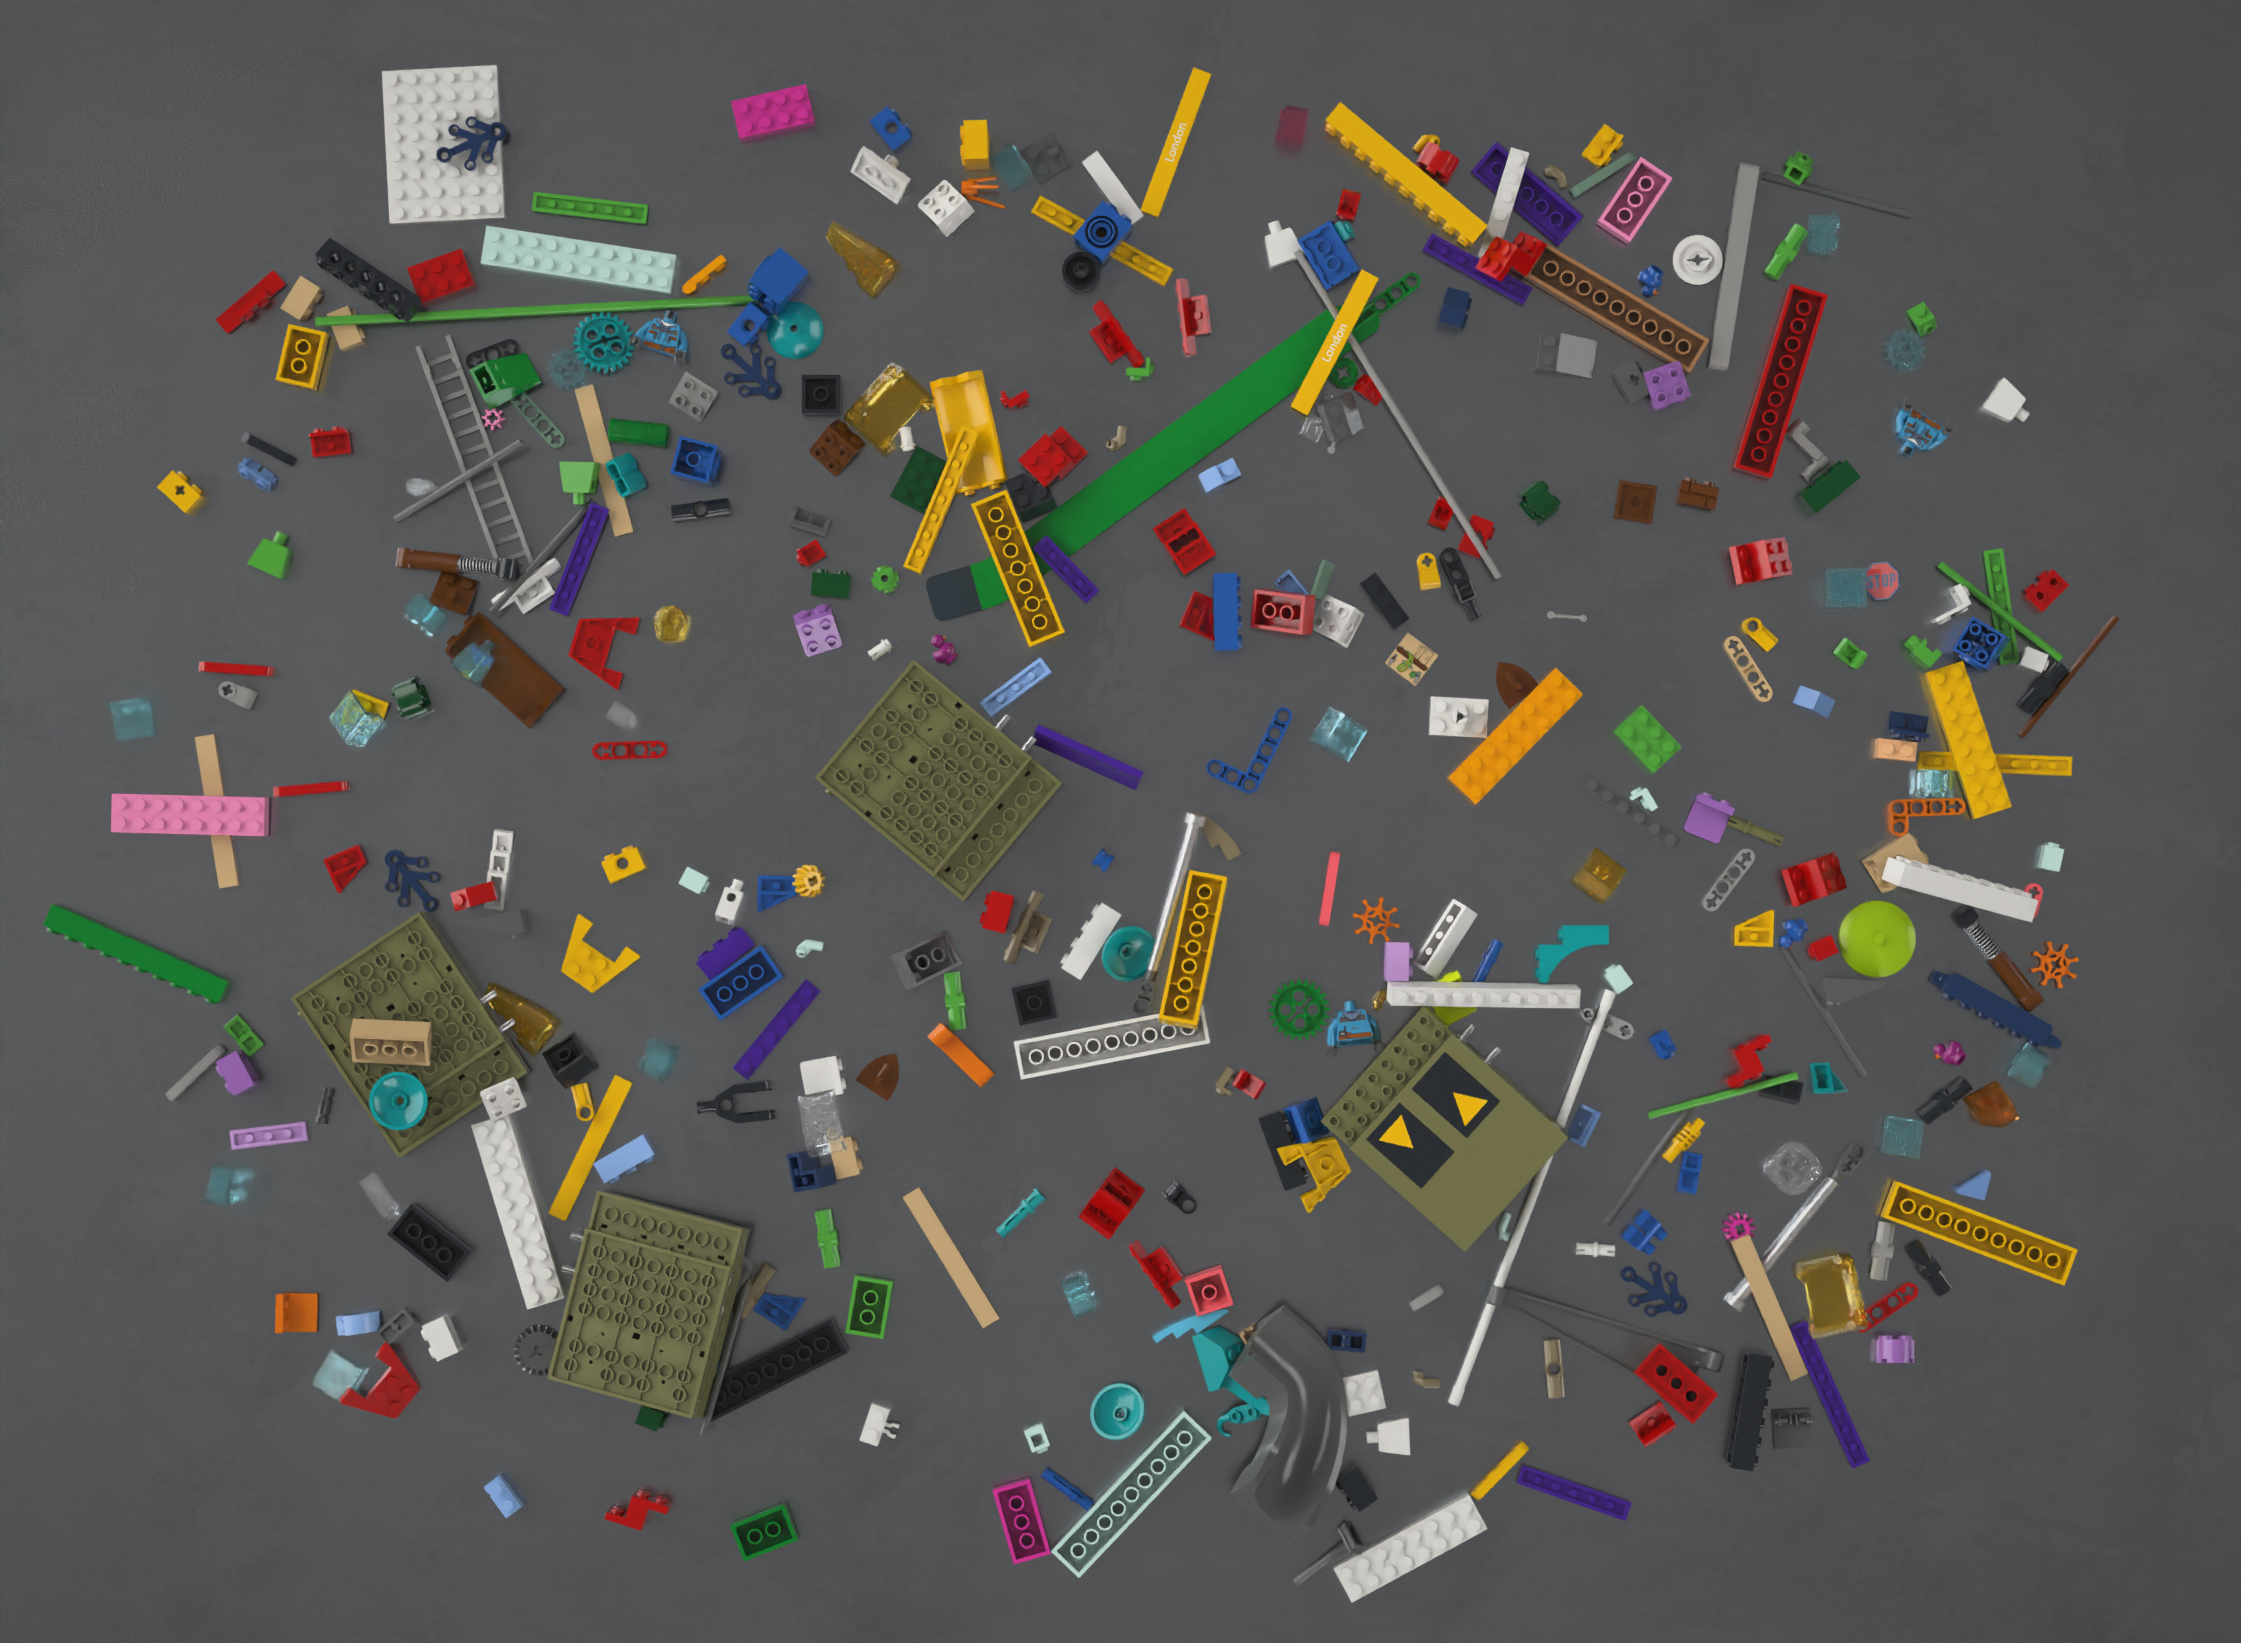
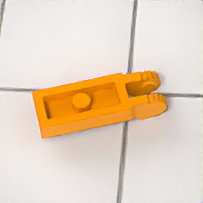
M718 256L689 279L682 287L683 292L687 295L694 292L699 282L703 285L711 278L709 275L713 271L717 273L726 266L724 263L727 260L724 256Z

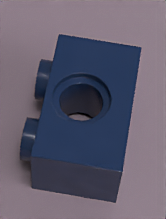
M1327 1328L1326 1344L1330 1350L1365 1353L1367 1333Z

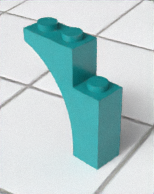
M1561 925V929H1558V941H1561V944H1538V948H1535V960H1538V968H1535V979H1538V983H1548L1555 967L1570 953L1586 946L1609 945V925Z

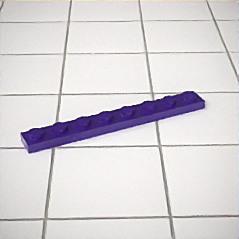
M1807 1320L1790 1326L1789 1329L1851 1468L1854 1469L1869 1462L1870 1459Z

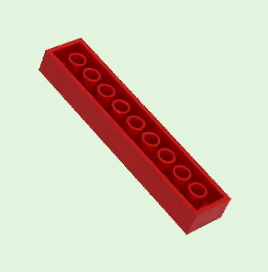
M1795 284L1788 286L1732 469L1767 480L1772 478L1828 297L1827 294Z

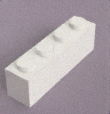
M1453 899L1412 964L1437 979L1478 914Z
M1103 903L1100 906L1096 904L1091 912L1094 915L1090 922L1086 920L1081 928L1083 934L1080 938L1076 937L1071 944L1073 950L1070 954L1066 953L1060 962L1063 964L1062 969L1080 980L1121 917V914Z

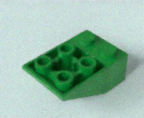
M526 353L485 361L469 370L490 410L541 383Z

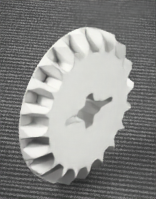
M1693 235L1683 239L1673 253L1674 270L1678 277L1691 285H1702L1712 281L1719 274L1723 263L1722 252L1719 246L1712 239L1703 235ZM1696 255H1699L1700 259H1708L1703 260L1699 265H1696V262L1687 261L1694 259Z

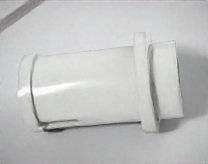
M911 427L899 428L902 443L900 448L903 449V452L914 450L915 443H913Z
M882 639L880 644L867 652L870 657L872 656L873 661H876L885 653H890L893 646L888 639Z

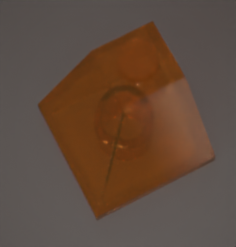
M1997 1080L1963 1098L1981 1126L2003 1128L2019 1119L2015 1105Z

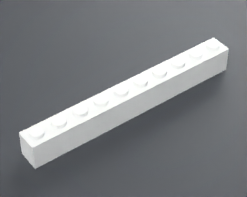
M1388 981L1386 1000L1391 1006L1580 1008L1581 989L1576 984Z

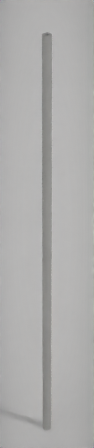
M1297 250L1294 252L1295 257L1334 320H1336L1339 311L1301 250ZM1351 332L1347 341L1495 580L1502 576Z

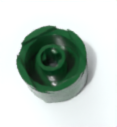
M1543 480L1532 482L1516 496L1517 499H1521L1522 502L1519 504L1524 512L1532 520L1535 518L1539 520L1538 525H1542L1559 511V505L1561 504L1558 497L1551 495L1548 491V485Z
M418 676L394 685V688L390 689L392 697L398 702L397 710L401 717L405 716L408 720L432 710V708H428L431 700L424 684L420 685L418 683L421 680Z

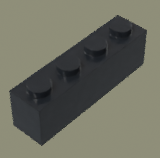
M1279 1110L1258 1118L1284 1190L1287 1191L1306 1184L1305 1179L1309 1177L1305 1167L1301 1168L1299 1161L1302 1158L1300 1157L1285 1166L1277 1151V1148L1293 1145L1292 1143L1295 1142L1292 1131L1288 1132L1286 1124H1289L1286 1114H1281Z

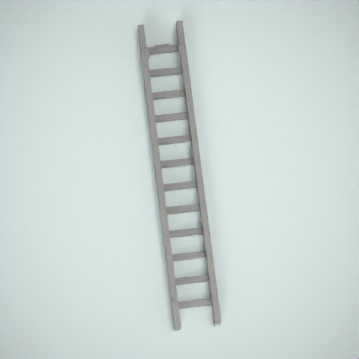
M449 334L445 336L451 351L448 355L443 354L427 362L422 347L417 346L416 350L463 474L469 470L466 468L463 456L487 448L489 456H492L495 452L484 427L452 336ZM452 359L458 371L434 380L430 367ZM460 376L464 389L440 397L436 385ZM467 394L471 407L447 416L443 403ZM473 412L478 425L453 433L449 421ZM480 430L484 443L460 451L456 438ZM497 461L489 467H494L498 479L473 487L470 478L465 483L493 559L498 561L500 558L496 546L520 537L524 551L505 557V559L515 560L527 556L528 562L531 564L534 558ZM500 484L504 497L480 505L476 492ZM507 502L511 515L487 523L482 510ZM513 520L517 533L493 541L489 528Z

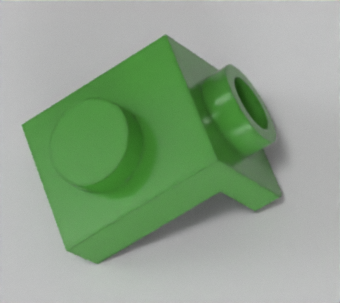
M1924 302L1907 310V315L1917 327L1920 337L1931 333L1937 328L1935 317Z
M1146 357V368H1127L1126 377H1130V381H1141V378H1149V374H1153L1154 362H1150V357Z
M1843 638L1833 652L1846 665L1856 670L1864 664L1868 656L1866 652L1860 650L1846 638Z

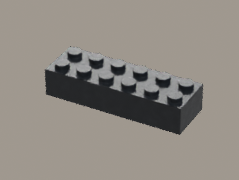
M1744 1351L1726 1464L1730 1468L1753 1472L1754 1467L1758 1465L1759 1457L1756 1456L1757 1448L1761 1447L1762 1437H1759L1760 1429H1763L1765 1424V1418L1762 1416L1763 1410H1767L1768 1406L1766 1392L1770 1391L1771 1388L1769 1374L1773 1372L1775 1363L1772 1360V1356L1767 1353Z

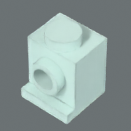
M1042 1422L1024 1429L1032 1453L1036 1451L1039 1454L1048 1450L1047 1447L1050 1446V1442ZM1036 1435L1041 1436L1042 1440L1040 1442L1034 1440Z

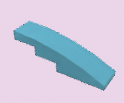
M1225 1307L1198 1317L1196 1314L1188 1316L1152 1335V1338L1158 1343L1172 1332L1178 1338L1191 1328L1198 1334L1228 1313V1309Z

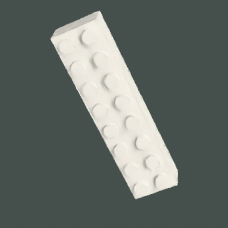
M1896 856V859L1888 857L1882 876L1883 880L1900 887L2032 922L2039 901L2032 898L2033 894L2017 888H2010L1999 883H1991L1988 880L1977 879L1966 874L1962 875L1952 870H1944L1934 865H1926L1901 856Z
M1467 1492L1364 1548L1361 1555L1353 1554L1333 1565V1569L1351 1602H1354L1487 1530V1527Z

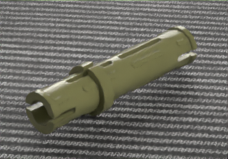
M1732 815L1727 822V826L1738 829L1745 835L1748 833L1777 847H1780L1781 841L1783 842L1784 840L1783 835L1755 825L1748 819L1743 820Z

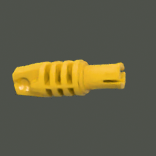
M1699 1117L1692 1124L1688 1122L1673 1139L1671 1147L1662 1156L1669 1163H1672L1681 1151H1686L1701 1134L1699 1130L1704 1126L1705 1122Z

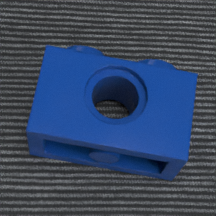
M887 106L869 121L895 153L912 140L910 135L912 131L906 123L903 125L898 120L900 116L894 108L890 110ZM891 124H895L898 127L894 133L887 131V127Z
M755 301L749 302L727 332L743 346L752 345L759 337L757 335L761 329L765 330L770 324L769 319L772 315ZM748 320L754 322L753 330L747 327Z

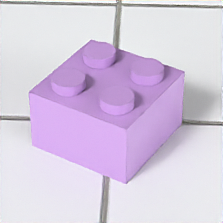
M1384 942V981H1409V977H1412L1413 966H1409V958H1413V946H1409L1408 942Z

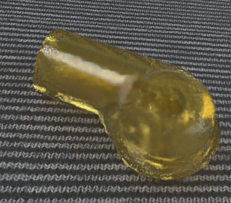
M1387 989L1376 992L1371 1000L1373 1010L1379 1011L1383 1008L1382 1004L1387 998Z

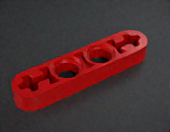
M199 662L200 672L273 677L274 667Z
M662 741L600 742L594 745L592 749L594 757L599 760L662 758L668 751L667 745ZM639 744L645 747L644 754L640 756L634 752V748ZM647 744H651L650 748H656L657 744H660L664 751H661L660 755H657L655 751H650L651 756H648L649 749ZM609 745H613L611 750L613 757H609L610 753H603V757L596 753L600 746H603V749H610ZM619 745H623L626 749V753L623 756H618L615 753V749Z
M348 781L273 787L274 797L348 791Z
M1911 1282L1903 1283L1858 1314L1852 1321L1853 1328L1861 1333L1870 1330L1915 1299L1918 1295L1917 1286ZM1907 1286L1909 1288L1913 1287V1294L1911 1296L1909 1294H1906L1905 1296H1903L1905 1301H1902V1298L1897 1294V1292L1900 1291V1294H1903L1906 1292L1905 1288ZM1892 1296L1898 1298V1305L1896 1307H1890L1888 1304V1300ZM1876 1307L1881 1308L1883 1311L1880 1318H1874L1872 1315V1311ZM1867 1313L1869 1317L1874 1321L1873 1323H1871L1869 1320L1865 1322V1328L1857 1327V1325L1859 1324V1319L1865 1320L1868 1318L1867 1316H1865V1314Z

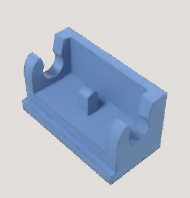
M1289 569L1273 582L1279 590L1309 594Z
M1581 1103L1568 1128V1140L1585 1148L1601 1113Z

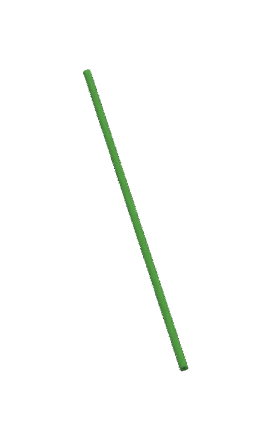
M749 295L424 311L417 312L409 322L748 305L749 302L755 300ZM392 313L315 317L316 327L406 322L403 319L398 320Z

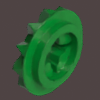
M1340 357L1328 376L1329 380L1334 386L1340 388L1350 387L1358 378V367L1353 360ZM1346 366H1348L1346 373L1348 374V376H1350V378L1343 376L1339 380L1338 378L1340 373L1337 369L1343 370Z

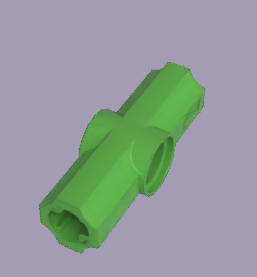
M1795 223L1786 238L1781 241L1774 252V257L1764 270L1768 277L1778 281L1787 265L1792 262L1799 251L1798 248L1809 233L1804 227Z
M960 971L944 973L945 1004L949 1016L950 1031L967 1029L964 1010L966 1009L964 991H962Z
M832 1210L815 1211L818 1228L817 1239L819 1248L822 1251L824 1269L841 1266L838 1251L839 1241L837 1230L834 1228Z

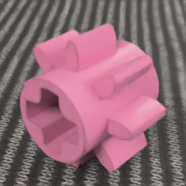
M496 407L492 411L485 409L487 414L481 417L483 420H486L484 427L490 425L492 431L497 426L502 429L500 424L502 421H506L505 418L500 416L503 414V411L500 410L497 413ZM493 414L498 418V420H494V423L489 420V418L493 417Z

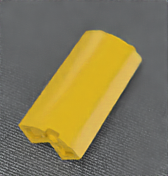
M982 370L969 371L958 376L940 378L930 382L947 459L962 425L981 433L956 494L964 493V496L975 494V490L990 487V490L1001 488V484L1005 483L1008 478Z

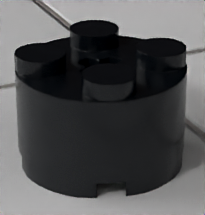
M1074 252L1065 259L1062 266V277L1067 287L1075 292L1082 293L1092 290L1097 285L1100 279V265L1092 254ZM1077 269H1085V275H1077Z

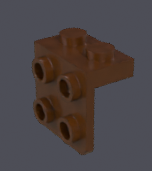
M837 419L825 429L809 452L826 469L837 476L853 456L861 451L866 444L844 422Z

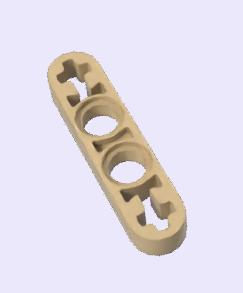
M1736 636L1728 637L1724 642V649L1754 697L1760 702L1769 701L1772 698L1773 691L1744 644ZM1730 640H1732L1733 642L1737 641L1738 644L1736 645V648L1738 651H1740L1741 649L1743 650V652L1737 654L1735 658L1733 656V654L1736 653L1733 648H1728V645H1730ZM1740 656L1748 658V664L1745 667L1738 664ZM1750 672L1758 674L1759 679L1756 683L1749 681L1748 675ZM1761 681L1764 683V685H1761V688L1768 690L1766 699L1759 697L1761 693L1759 688H1753V686L1758 685Z

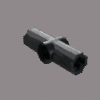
M728 498L671 505L673 522L731 515ZM699 505H704L706 508L703 515L696 514V508Z
M2055 660L2045 673L2041 674L2030 686L2031 689L2018 705L2025 712L2032 714L2040 703L2056 689L2055 686L2069 670L2062 663Z
M1961 1076L1948 1088H1944L1935 1094L1932 1098L1933 1100L1917 1113L1929 1125L1941 1114L1947 1113L1954 1108L1958 1101L1973 1090V1088Z
M1920 1240L1913 1242L1906 1248L1907 1253L1917 1265L1916 1268L1921 1276L1929 1282L1939 1297L1953 1288L1942 1273V1268L1938 1262L1928 1253Z

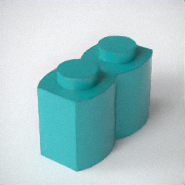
M629 452L613 458L605 464L607 472L614 480L615 487L622 498L634 494L647 486L644 475L638 470L637 462Z

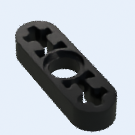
M513 339L501 341L468 354L466 365L470 369L476 367L470 364L472 357L475 356L476 359L482 358L480 354L483 352L485 360L489 361L490 359L487 354L492 349L498 352L496 359L503 358L498 347L501 346L502 349H506L509 343L516 346L513 348L514 352L505 351L503 352L505 354L503 357L517 355L520 351V346ZM483 360L478 361L477 364L480 365V364H482L484 361H483Z
M245 432L241 440L290 466L295 459L294 456Z

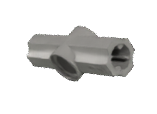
M1878 1221L1876 1239L1872 1244L1871 1250L1872 1264L1869 1277L1871 1279L1887 1281L1889 1262L1892 1260L1894 1245L1892 1244L1895 1230L1894 1223Z

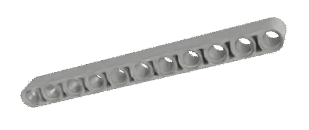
M1740 163L1738 168L1707 368L1727 371L1759 165Z

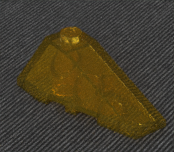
M836 222L831 223L825 237L836 253L840 256L842 255L847 263V269L853 271L857 277V284L872 298L876 297L892 280L900 263L888 252Z
M492 982L489 983L484 996L492 990L497 993L496 997L488 1001L498 1015L504 1017L506 1022L511 1018L514 1019L516 1024L508 1029L512 1028L518 1036L517 1042L533 1057L536 1056L554 1035L559 1022L544 1009Z

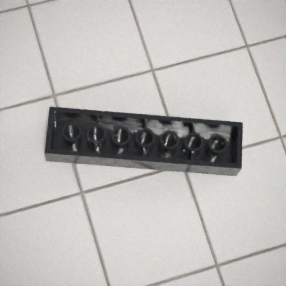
M830 1317L727 1369L723 1377L711 1422L847 1354L849 1350L833 1318Z

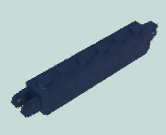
M1934 971L1929 981L1940 988L1939 991L1944 993L1942 997L1951 1002L1954 999L1960 1002V1007L1968 1011L1970 1009L1975 1010L1978 1017L1987 1020V1018L1993 1020L1994 1026L2002 1030L2004 1027L2011 1030L2010 1034L2018 1039L2022 1036L2028 1040L2027 1044L2034 1048L2046 1045L2052 1049H2058L2061 1046V1040L2051 1034L2053 1029L2047 1022L1958 973L1946 975Z

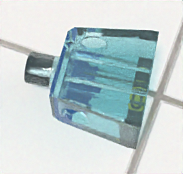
M488 639L480 647L472 642L451 660L450 665L480 688L495 661L490 655L495 645Z

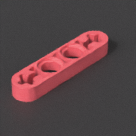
M1330 851L1319 925L1329 926L1340 852Z

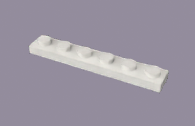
M1512 147L1510 149L1489 217L1488 226L1477 258L1479 259L1484 255L1495 236L1504 238L1529 152Z

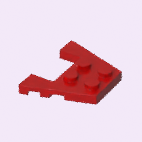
M640 618L579 619L568 656L614 689L619 690L623 673L605 668L606 660L616 629L635 635Z
M385 1342L375 1356L389 1366L387 1371L366 1397L349 1386L339 1399V1402L343 1405L396 1419L420 1388L389 1343Z

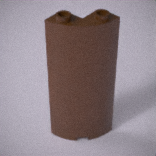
M480 612L474 616L470 615L463 622L465 624L463 630L457 636L452 635L446 642L448 646L444 652L480 681L490 694L530 728L546 712L545 710L554 703L563 691V688ZM487 641L494 645L490 652L483 647ZM476 647L493 661L492 665L490 666L489 664L481 667V664H474L475 660L470 658V655H472L470 649Z

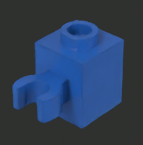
M1666 1029L1648 1038L1659 1059L1664 1058L1667 1060L1675 1055L1674 1051L1677 1048Z

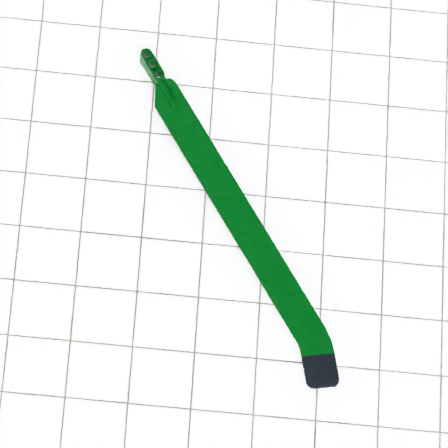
M1414 272L1406 274L1376 296L1371 302L1366 303L1352 330V334L1358 344L1376 332L1380 325V319L1378 318L1380 315L1386 313L1418 289L1421 282L1418 274ZM1409 277H1413L1416 279L1417 285L1410 287L1407 285L1406 280ZM1393 289L1401 291L1399 298H1394L1391 295ZM1383 300L1386 303V307L1381 310L1378 309L1375 305L1376 301ZM1343 305L1336 306L1339 312ZM1328 309L1027 529L1024 533L1041 575L1044 576L1052 568L1036 553L1033 547L1045 535L1067 557L1071 556L1301 387L1335 322ZM1348 341L1338 359L1352 349ZM992 556L969 566L934 575L928 578L926 582V589L934 616L940 621L950 620L994 607L1009 599Z

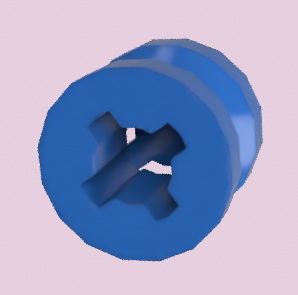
M1102 848L1091 864L1099 866L1101 871L1105 872L1114 856L1108 855Z

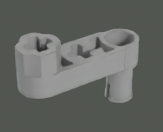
M1798 418L1786 430L1785 434L1812 460L1811 465L1801 473V476L1810 483L1831 462L1805 437L1810 428Z
M1585 1008L1582 1010L1581 1016L1593 1026L1599 1009ZM1590 1011L1592 1017L1587 1018L1586 1014ZM1607 1013L1605 1020L1611 1018L1613 1026L1605 1028L1606 1024L1604 1023L1601 1030L1624 1040L1635 1037L1634 1025ZM1627 1026H1629L1628 1030L1631 1032L1629 1035L1626 1034V1036H1624V1032L1622 1031V1029H1627Z

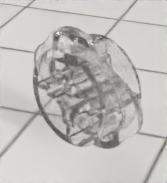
M1788 1142L1780 1146L1769 1157L1764 1169L1768 1178L1782 1192L1789 1195H1798L1805 1192L1818 1179L1822 1172V1165L1805 1145L1798 1142ZM1790 1153L1787 1163L1780 1165L1782 1159ZM1797 1154L1803 1157V1159L1806 1162V1166L1801 1165L1799 1163V1157H1797ZM1792 1166H1796V1167H1800L1801 1169H1796V1170L1792 1171V1170H1790V1169H1785V1168H1790V1167H1792ZM1780 1171L1787 1173L1790 1184L1782 1178ZM1806 1171L1805 1177L1797 1183L1800 1173Z

